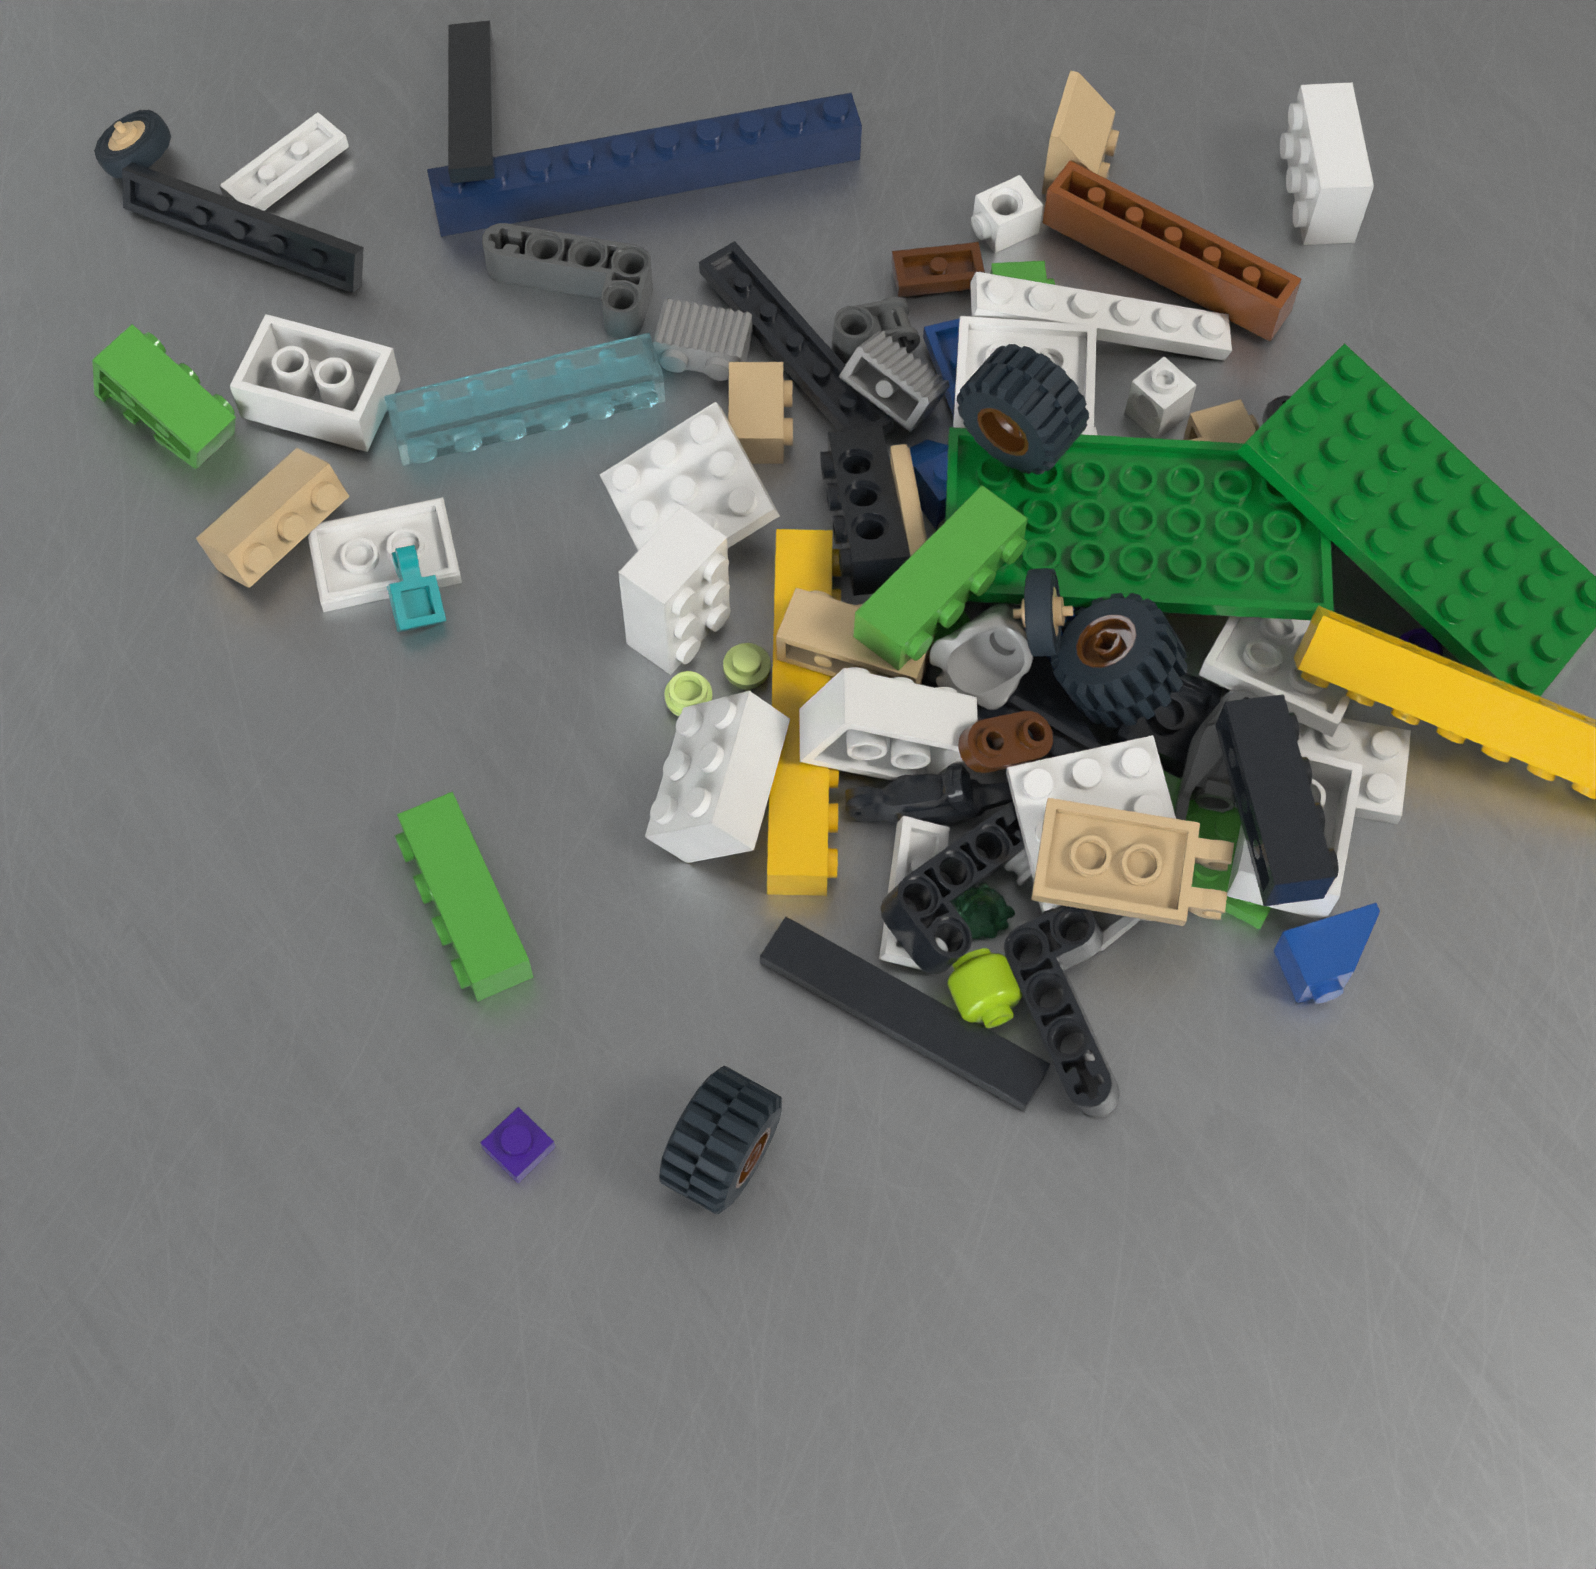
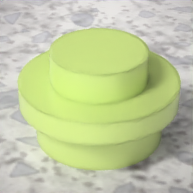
M738 644L732 647L724 657V674L730 683L740 689H754L761 685L770 674V657L762 647L756 644Z
M684 671L675 675L666 685L664 692L668 709L677 716L681 715L684 707L711 701L713 698L710 683L703 676L693 671Z

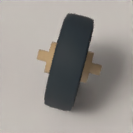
M138 110L115 121L104 131L97 141L94 150L95 156L105 172L114 178H122V169L130 163L149 168L161 158L169 146L171 134L167 124L157 113L152 110Z
M1055 569L1028 570L1026 575L1024 599H1022L1021 609H1013V618H1022L1023 627L1026 628L1028 647L1032 656L1057 655L1061 645V626H1064L1065 616H1073V606H1064L1063 597H1060Z

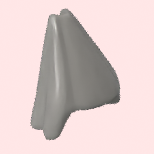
M997 603L953 633L938 639L933 644L929 655L932 665L943 670L936 678L938 687H950L955 689L957 693L977 697V703L988 710L998 709L1006 703L1016 690L1021 677L1029 671L1033 660L1028 647L1026 628L1023 627L1022 619L1013 618V609H1016L1014 606L1007 603Z

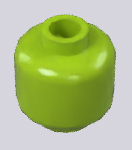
M982 948L969 952L953 965L954 971L949 975L947 984L961 1017L968 1022H983L986 1028L997 1027L1012 1019L1014 1016L1012 1009L1021 1001L1022 992L1006 957L1000 953H991L988 948Z

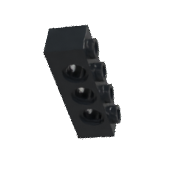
M874 427L828 432V451L820 452V464L823 480L831 479V483L826 484L828 510L837 511L838 514L832 516L835 544L843 543L844 549H839L841 577H850L853 596L874 594L911 557L883 428Z

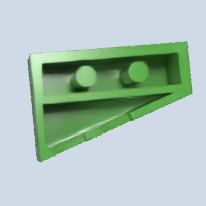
M131 324L92 359L94 395L103 402L112 397L127 408L123 412L126 419L134 425L141 419L156 432L153 435L156 441L197 470L234 435L236 423L234 409L219 394L212 396L200 385L199 377L189 366L184 363L178 365L165 354V347L153 334L149 332L143 334Z

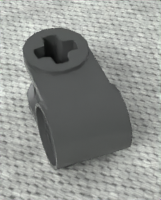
M889 297L877 302L841 308L834 318L831 349L844 364H847L855 349L878 331H884L886 337L891 336L893 342L898 341L900 348L906 347L907 353L914 351L918 347L920 336L918 331L911 327L908 319L909 306L907 301L901 297Z

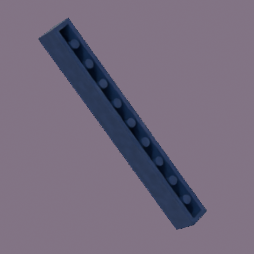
M851 92L495 157V178L489 180L451 183L448 165L427 169L439 231L441 237L487 229L498 223L514 224L860 160L862 124Z

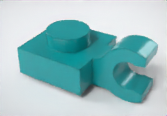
M415 545L396 548L395 552L391 554L400 582L389 584L387 590L397 632L444 623L446 617L436 575L421 576Z

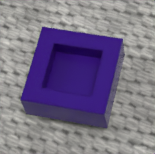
M519 1107L480 1142L482 1149L518 1184L556 1148L555 1142Z

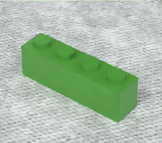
M982 485L855 612L853 637L898 671L910 658L914 661L919 660L931 646L932 636L942 626L950 628L961 616L965 608L964 604L974 594L981 596L987 591L995 579L996 571L1005 562L1010 565L1019 558L1027 544L1024 535L1028 518Z
M453 791L397 814L403 832L394 835L405 862L415 859L420 874L413 876V880L423 903L426 904L433 901L439 915L431 918L442 946L452 943L458 958L450 961V964L461 989L471 986L479 1002L534 978L526 951Z

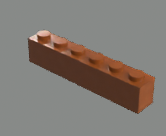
M1069 161L1047 189L1043 224L1212 312L1229 314L1230 321L1258 336L1271 341L1291 313L1302 280L1301 278L1110 180Z

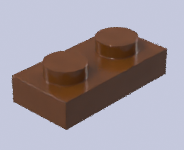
M979 242L892 251L891 263L898 297L971 290L970 282L975 273H985Z

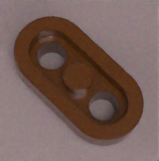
M1022 711L983 719L972 724L961 733L958 749L963 762L970 769L979 773H988L1015 765L1034 762L1042 758L1052 747L1053 734L1050 725L1040 714L1033 711ZM1028 730L1032 733L1034 740L1030 738ZM986 737L991 739L994 750L988 746Z

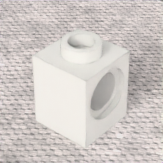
M1018 175L975 195L974 212L971 217L973 231L980 240L987 242L994 253H997L1039 233L1043 204L1024 179Z
M1163 357L1132 381L1125 413L1153 438L1159 439L1189 415L1196 384L1166 357Z

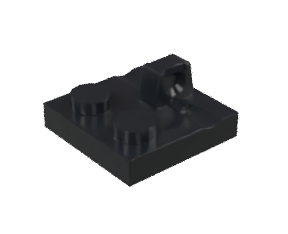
M1187 673L1180 677L1183 685L1179 692H1172L1170 695L1172 701L1165 708L1162 706L1154 710L1156 715L1148 720L1145 717L1139 718L1136 725L1127 727L1124 722H1120L1117 728L1112 729L1109 742L1116 744L1153 735L1161 764L1182 773L1192 737L1220 702L1223 688Z

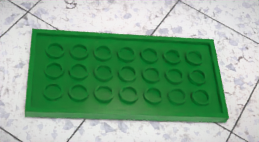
M1345 343L1237 451L1241 457L1467 667L1541 696L1596 628V576Z
M949 427L945 522L982 485L1028 518L1024 535L1027 544L1022 554L1010 565L1005 562L996 571L995 579L987 591L981 596L974 594L968 600L970 602L1022 604L1028 570L1050 568L1055 569L1060 597H1063L1064 606L1077 608L1083 606V608H1088L1092 606L1093 600L1100 597L1103 600H1108L1111 594L1122 593L1124 598H1126L1130 593L1139 594L1143 600L1149 598L1156 604L1158 609L1167 613L1311 621L1318 605L1334 612L1331 540L1237 453L1244 443L1081 434L1049 471L1036 475L1032 472L1030 474L1022 473L993 458L974 440V437L966 428Z

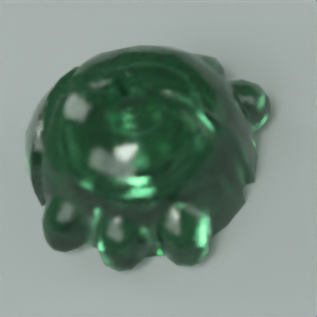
M984 882L980 883L978 887L969 889L963 896L954 901L957 912L967 923L971 931L972 939H979L981 936L991 939L995 938L1000 929L1005 930L1008 928V918L1015 916L1014 909L1007 905L1004 897ZM985 902V904L979 905L978 903Z

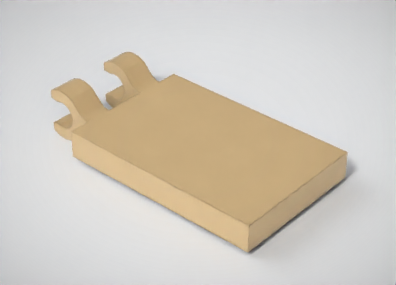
M1048 798L1031 900L1184 926L1187 922L1188 912L1199 917L1220 920L1221 914L1225 913L1228 892L1191 887L1194 864L1197 863L1212 870L1227 871L1228 864L1232 863L1234 843L1198 838L1200 823Z

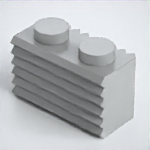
M670 298L665 299L652 343L654 364L661 365L667 371L674 373L691 370L705 373L714 380H727L729 378V362H746L750 344L752 343V314L748 311L742 313L740 310L734 312L732 309L725 310L722 307L717 309L713 305L707 307L705 304L699 306L695 302L690 304L687 301L681 302L678 299L675 301Z
M878 331L859 345L839 375V378L909 432L932 414L950 386L948 380H942L941 375H935L934 369L928 370L927 364H921L920 358L914 359L913 353H907L906 347L900 348L899 342H893L891 336L886 337L884 331Z

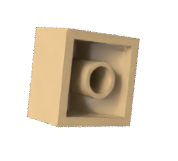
M1070 70L1050 135L1041 194L1047 195V189L1069 161L1106 179L1108 178L1110 163L1104 162L1105 156L1114 157L1120 131L1112 129L1116 111L1079 72Z

